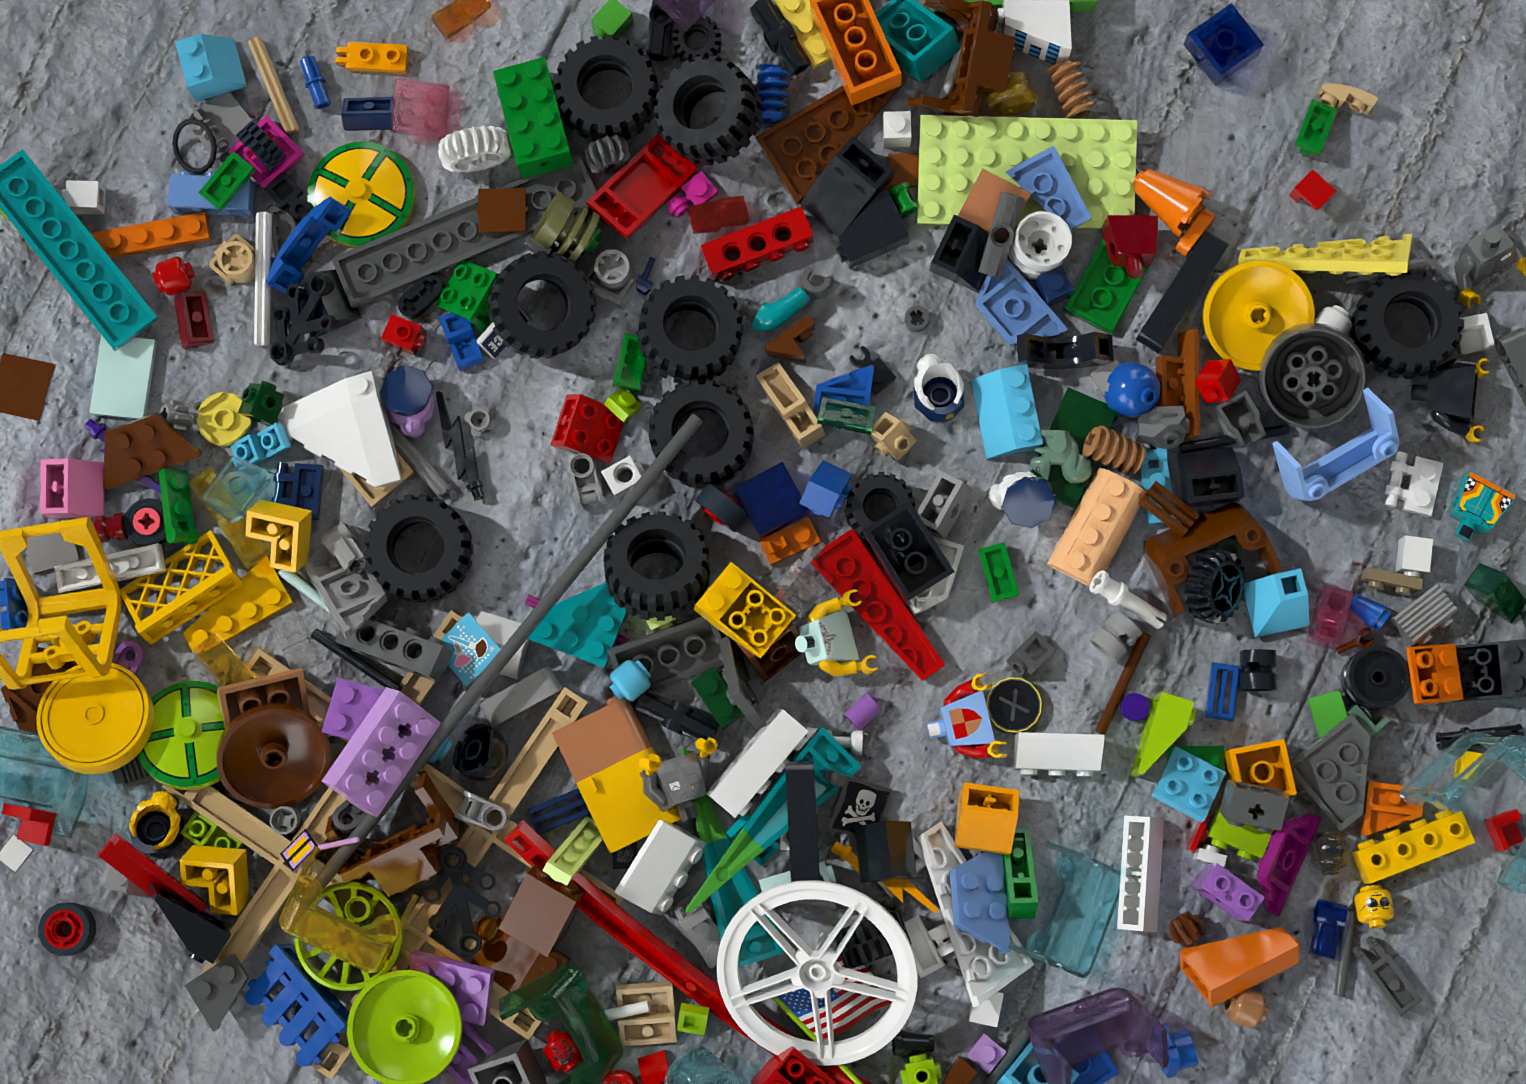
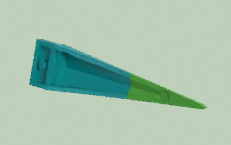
M819 727L790 760V762L814 760L816 808L839 791L840 786L833 785L823 779L827 769L852 777L861 767L824 727ZM785 769L690 902L685 913L692 912L744 866L788 831Z
M685 748L682 749L681 755L688 754V751ZM705 794V796L693 802V805L698 815L695 818L698 837L706 843L702 849V856L708 878L731 846V842L708 795ZM744 867L711 895L720 941L735 914L749 900L758 895ZM764 914V916L778 931L777 925L766 914ZM758 921L752 925L743 939L739 953V968L785 953Z

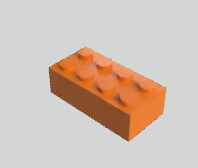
M810 0L812 18L852 106L902 86V73L869 0Z

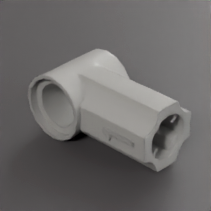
M343 521L320 537L327 549L338 559L343 569L349 575L359 574L365 569L368 561L365 560L364 554L356 544V537Z

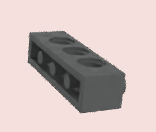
M373 615L350 638L346 639L341 630L335 642L353 652L437 683L441 682L453 654L444 647L446 643L440 639L430 636L428 641L421 638L422 634L413 629L407 628L404 632L398 630L399 625L383 619L382 623L374 621L376 617ZM375 632L373 639L368 641L370 634ZM398 640L397 647L392 649L393 643ZM422 648L421 655L415 658L416 652Z

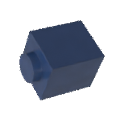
M1063 266L1037 276L1034 284L1040 297L1049 307L1069 299L1074 291Z

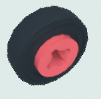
M146 498L138 500L130 506L124 518L125 532L130 540L143 547L157 543L163 544L167 541L163 507L160 500Z

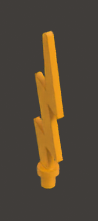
M836 841L831 851L840 856L839 860L843 862L846 860L859 873L858 857L851 851L852 847L849 845L845 847ZM907 879L882 882L902 903L903 888L933 913L938 912V908Z

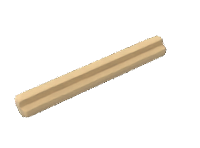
M255 37L250 39L248 45L284 131L287 135L298 132L299 126L262 38Z

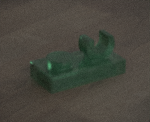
M822 397L817 424H821L823 428L826 426L836 427V431H840L842 428L848 431L871 435L876 407Z

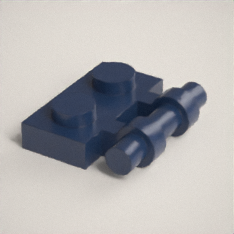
M278 463L277 473H274L273 482L276 483L275 495L271 497V502L311 510V520H319L324 466L295 463L294 474H289L288 464ZM292 483V498H285L286 485Z

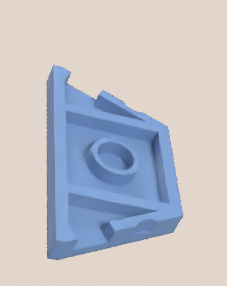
M1008 259L1006 260L1001 278L987 275L974 306L1009 347L1017 345V335L1027 333L1042 337H1054L1063 335L1068 331L1067 327Z
M983 852L949 870L954 926L965 933H971L975 939L982 943H990L998 948L1000 954L1006 955L1011 952L1003 856L999 853Z

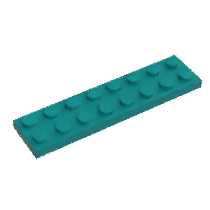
M23 149L0 165V209L114 351H117L159 319Z

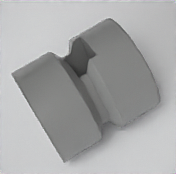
M1115 610L1105 621L1106 628H1099L1089 641L1105 657L1117 663L1127 652L1126 646H1132L1142 635V631L1129 618Z

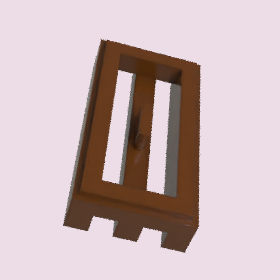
M1157 481L1138 502L1181 537L1186 534L1200 516ZM1149 498L1153 499L1156 503H1158V504H1159L1160 506H1162L1163 508H1160L1157 504H1155V503H1154L1152 500H1150ZM1171 515H1173L1175 518L1181 521L1184 524V526L1181 523H1179L1176 519H1174Z

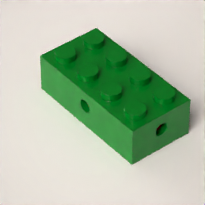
M545 57L494 70L493 74L514 157L522 179L574 165L553 81Z

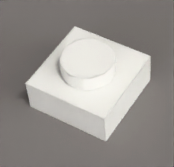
M1204 844L1203 849L1196 848L1192 860L1206 864L1218 863L1224 867L1227 855L1220 854V848Z

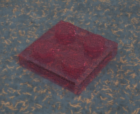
M397 77L394 85L391 132L439 140L445 138L450 86Z

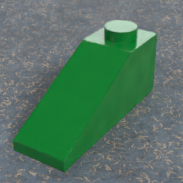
M1016 828L1011 854H1002L1008 919H1034L1039 902L1029 828Z

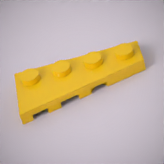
M266 555L241 578L244 585L213 604L183 632L195 657L203 656L294 604L277 570L270 567L269 556Z

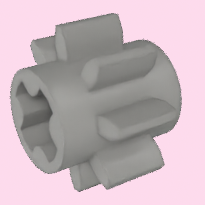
M172 400L171 404H166L160 409L159 414L168 421L171 427L176 428L180 432L186 431V429L191 427L193 412L189 409V406H185V402Z

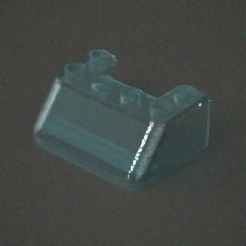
M0 726V798L52 808L51 812L56 813L52 834L71 839L86 802L89 774L74 772L62 766L46 750L39 734Z

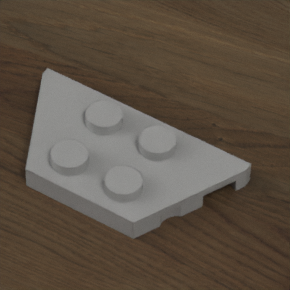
M338 560L329 561V566L314 567L313 562H307L304 565L306 573L346 639L350 638L387 601L386 593L376 581L377 579L370 573L367 563L362 572L350 575L343 569Z

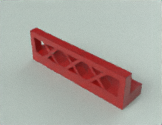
M115 833L97 854L98 857L152 898L153 896L148 888L150 882L191 903L202 913L208 907L201 897L185 885H182L179 880L118 833Z

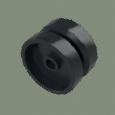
M1374 646L1365 648L1347 659L1341 671L1340 682L1343 693L1351 703L1359 708L1362 706L1367 710H1377L1394 705L1404 697L1410 686V671L1408 663L1400 653L1389 647ZM1373 677H1378V682H1375Z

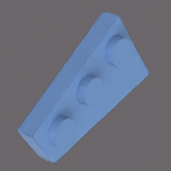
M1055 146L1006 171L1024 190L1030 192V196L1047 212L1061 217L1070 230L1092 219Z

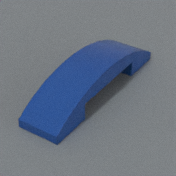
M331 196L312 209L296 226L281 247L268 273L266 283L286 294L287 288L291 284L296 285L304 274L300 269L331 229L337 232L352 210Z

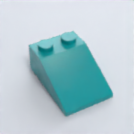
M891 0L875 14L895 60L907 73L921 83L961 49L954 28L915 0Z

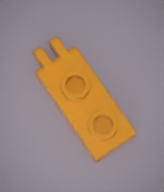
M348 42L347 47H336V54L345 55L346 57H336L335 64L345 66V69L348 71L407 74L409 48L408 45Z

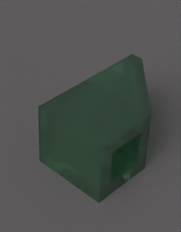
M1482 563L1477 565L1464 584L1477 601L1511 624L1523 611L1526 604V599L1506 573Z

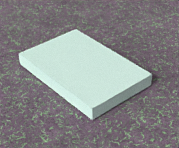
M101 335L89 412L91 415L134 420L146 416L157 347L156 340L134 337L117 351H114Z

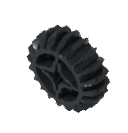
M1220 548L1204 550L1202 554L1197 555L1195 562H1191L1192 569L1187 572L1189 577L1188 581L1185 582L1187 590L1184 594L1188 598L1185 604L1189 606V613L1194 614V618L1206 623L1219 624L1220 622H1226L1229 617H1233L1234 610L1239 609V601L1243 600L1241 595L1242 591L1245 590L1243 582L1246 580L1242 575L1244 567L1241 566V559H1238L1236 554Z

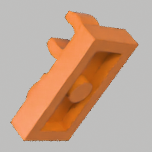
M809 517L759 540L770 566L820 544L819 537Z

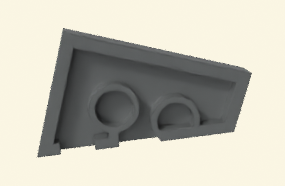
M726 636L719 640L721 647L719 658L725 668L722 671V675L729 688L726 690L727 697L732 705L737 704L755 729L758 730L766 726L764 717L755 708V706L759 705V702L748 683L751 681L746 663L737 645L729 636Z

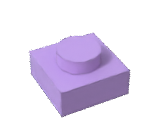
M983 1033L966 1056L990 1074L1006 1051Z

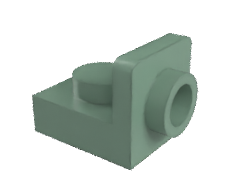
M1354 705L1346 710L1347 715L1349 716L1353 713L1368 730L1371 737L1373 736L1375 739L1388 730L1386 724L1391 721L1388 715L1381 717L1373 724L1371 721L1373 719L1372 715L1364 707L1361 706L1359 708L1357 705Z

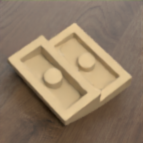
M665 981L616 985L618 1007L649 1000L651 1005L650 1012L618 1019L620 1046L677 1042L672 983Z

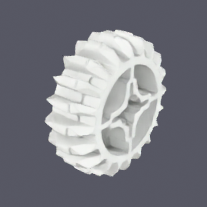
M482 125L481 127L463 128L461 131H454L453 134L446 135L438 144L439 159H441L443 167L451 172L469 173L486 170L491 167L495 168L496 165L503 164L512 155L511 141L507 131L494 126L485 127Z

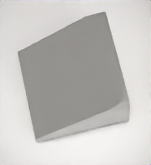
M1114 357V362L1103 364L1089 373L1103 397L1105 396V391L1108 392L1110 385L1107 382L1109 375L1120 365L1116 357Z

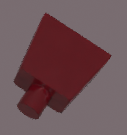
M1107 215L1102 225L1101 233L1111 264L1114 267H1127L1129 278L1136 279L1144 275V267L1151 265L1157 252L1158 216Z

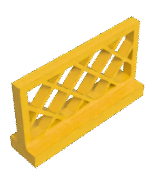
M211 530L199 537L196 544H189L164 560L166 571L138 577L120 589V595L136 623L134 626L138 634L150 645L244 585L241 577L234 570L217 537ZM211 541L213 546L210 554H200L202 547ZM184 558L190 559L186 570L177 569L178 563ZM197 560L207 561L203 572L193 571ZM214 562L224 564V567L214 574L210 573ZM161 573L167 574L163 586L154 585L155 578ZM174 575L184 576L180 588L170 587ZM191 577L201 578L199 584L191 589H187ZM137 589H144L139 601L131 600L129 594ZM151 590L160 591L156 603L147 602ZM168 592L177 593L176 599L168 604H164ZM144 608H153V613L142 620L141 616Z

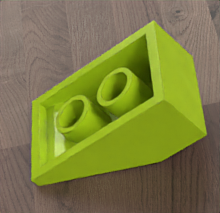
M1160 692L1153 697L1130 776L1138 777L1143 775L1188 726L1193 725L1197 710L1193 709V701L1165 692Z

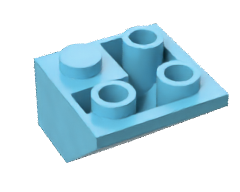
M1301 568L1273 574L1243 584L1245 589L1243 590V595L1255 638L1310 625L1308 592Z

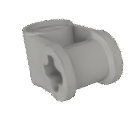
M584 453L575 455L571 459L569 467L578 508H583V505L597 501L604 503V492L594 461L589 455ZM587 461L590 463L587 473L579 474L576 472L578 462Z
M464 790L463 795L465 797L459 812L454 814L455 818L497 832L508 828L511 822V815L507 809ZM495 811H500L503 817L502 822L498 826H493L490 822V816Z

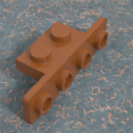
M1190 329L1178 334V357L1164 355L1156 357V375L1161 385V394L1156 407L1183 406L1185 418H1188L1190 423L1189 434H1185L1184 441L1199 437L1201 428L1199 412L1201 396L1195 384V380L1200 374L1198 329Z

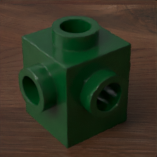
M261 381L260 384L249 383V386L242 393V403L238 414L260 424L273 425L276 416L282 410V401L285 395L276 391L277 386L269 382Z

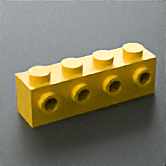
M1449 808L1436 813L1437 819L1426 822V819L1423 818L1410 823L1411 829L1400 832L1398 828L1384 833L1385 839L1376 843L1373 839H1369L1357 844L1359 849L1351 853L1364 884L1374 883L1475 843L1463 812H1453Z

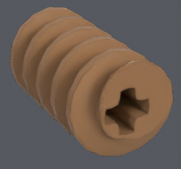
M1063 61L1047 70L1049 74H1053L1050 78L1051 82L1056 84L1054 89L1056 93L1060 94L1058 97L1059 103L1064 104L1062 110L1064 113H1069L1066 116L1069 119H1080L1086 116L1091 111V108L1097 104L1096 100L1087 101V98L1093 94L1092 91H1083L1089 84L1088 81H1079L1085 75L1084 71L1076 72L1075 70L1081 65L1080 61Z
M1098 426L1093 428L1086 437L1082 453L1086 457L1091 455L1095 461L1100 459L1103 465L1109 464L1112 469L1118 468L1121 473H1126L1129 470L1131 474H1135L1143 464L1146 449L1143 444L1136 443L1131 438H1126L1124 435L1118 434L1114 430H1109L1105 426Z

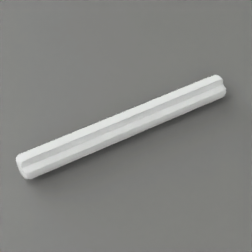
M258 212L256 214L254 344L257 346L270 345L271 286L266 283V279L271 269L272 215L268 212Z

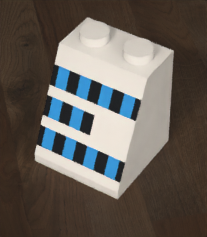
M1003 0L1002 8L997 10V26L995 31L1015 37L1014 46L1018 51L1054 65L1068 61L1072 49L1069 0Z

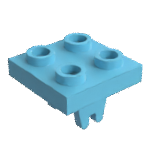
M1175 746L1151 796L1202 823L1207 817L1226 772Z

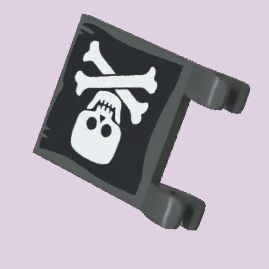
M830 769L825 771L823 779L833 785L840 786L829 817L817 813L818 828L829 829L856 837V826L881 822L892 789Z

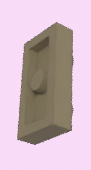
M1370 567L1362 571L1360 582L1368 583L1369 588L1384 590L1385 587L1396 589L1395 593L1405 596H1412V593L1422 590L1423 585L1422 578Z

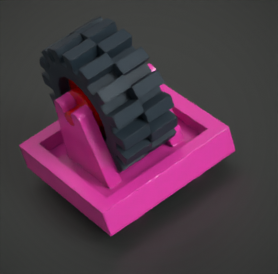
M267 115L258 124L251 120L236 134L239 141L227 151L229 154L235 152L255 168L256 171L251 177L265 191H267L265 189L267 185L285 171H289L305 156L303 151Z

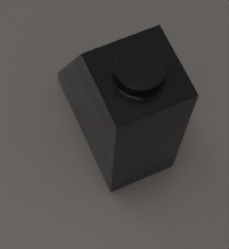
M887 188L877 195L839 237V247L836 248V252L841 263L846 262L849 269L904 246L909 242V234Z

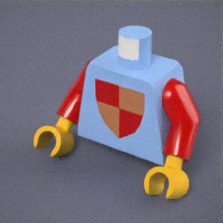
M988 673L977 674L973 679L957 686L944 699L943 707L940 708L942 720L926 723L930 739L946 736L948 747H953L956 753L972 759L1007 757V754H999L998 747L1001 744L1007 743L1005 741H995L982 691L992 687V683L984 686L981 682V678Z

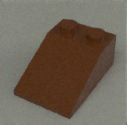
M499 915L484 940L481 950L475 955L471 964L494 969V980L540 1009L546 1003L555 984L559 981L572 958L557 949H554L548 957H545L498 929L504 919L503 916Z

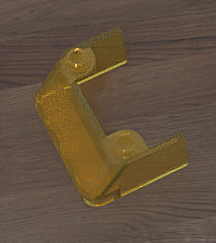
M314 846L279 918L280 927L286 934L366 973H376L383 968L419 896L413 894L401 920L391 915H381L374 920L368 931L317 906L322 895V886L317 879L308 875L320 853V848Z

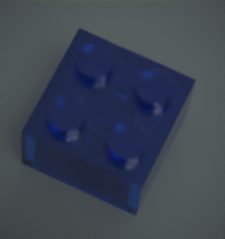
M1232 3L1189 32L1183 44L1215 86L1258 57L1264 46Z
M783 461L734 487L735 494L748 514V518L760 539L809 515L808 507L799 504L802 496Z

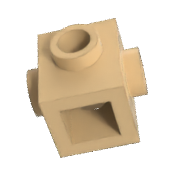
M887 412L867 431L877 443L874 447L884 457L890 455L898 461L917 442L910 433L913 430L911 426L903 419L898 420Z

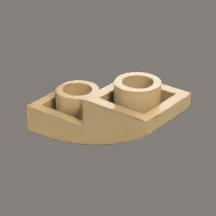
M1333 83L1323 84L1315 96L1320 99L1321 103L1338 110L1345 102L1349 104L1350 109L1366 115H1368L1378 100V97L1361 89Z

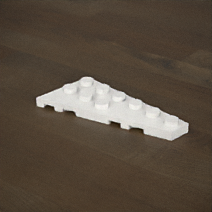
M939 822L919 835L917 839L973 1008H975L1031 968L1034 963L1010 926L1011 952L1006 955L1000 954L998 948L990 943H982L975 939L971 933H965L954 926L949 870L967 860L960 849L954 847L955 842L943 823Z

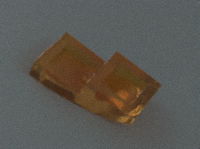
M454 0L451 4L433 13L431 20L447 40L483 15L491 7V3L488 0Z

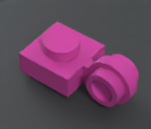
M700 171L680 187L685 197L676 195L667 203L668 211L671 215L679 218L689 210V203H692L699 210L718 195V190L704 173Z

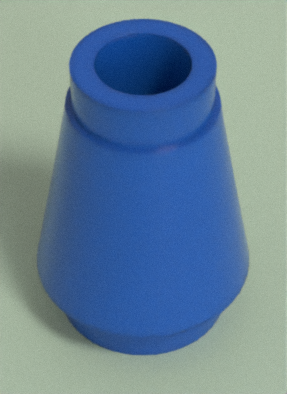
M1358 594L1354 596L1348 605V608L1371 630L1375 628L1380 631L1392 614L1387 610V606Z

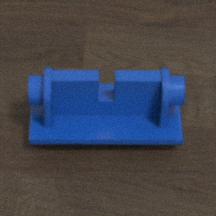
M4 578L3 581H0V607L6 606V611L0 612L1 628L9 630L26 627L28 609L24 597L15 579Z

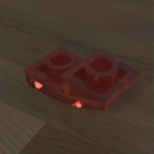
M744 196L717 199L697 204L687 209L693 234L719 232L721 227L747 225L750 221Z

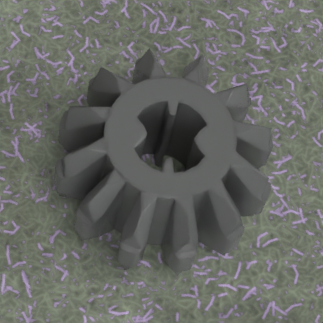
M613 135L601 139L598 138L597 141L591 142L585 148V158L592 173L602 175L618 171L631 160V151L624 136Z

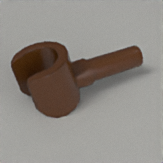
M1368 627L1361 629L1357 638L1335 648L1337 653L1340 654L1358 646L1361 648L1371 647L1375 638L1365 640L1362 637L1368 635L1371 629Z

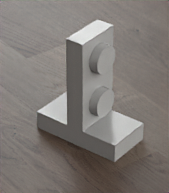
M696 890L673 903L672 908L683 930L688 933L705 962L712 969L717 966V956L721 943L718 927L703 902L692 912L685 913L686 908L697 894Z

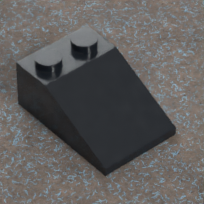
M910 501L862 530L904 603L955 572Z
M150 882L148 888L155 902L185 945V949L190 952L189 956L202 964L205 960L214 964L231 936L224 921L205 911L202 913L191 903Z

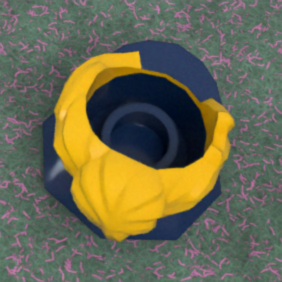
M168 791L155 792L151 799L140 802L132 814L131 822L129 823L133 846L149 857L167 856L183 841V835L180 832L184 828V818L175 810L177 805L176 799Z

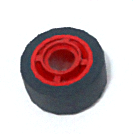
M710 483L706 485L695 499L708 516L733 532L748 517V514L739 506L740 504L735 499Z
M58 903L50 907L42 915L38 925V937L42 946L50 953L58 956L77 955L85 951L92 944L96 934V921L93 914L85 906L77 903ZM66 922H69L72 926V932L68 937L62 931L63 925Z

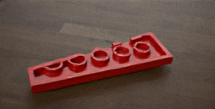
M850 529L807 558L808 562L842 598L847 591L858 590L851 593L849 599L852 603L860 600L862 602L852 608L921 681H924L945 667L944 662L853 529Z

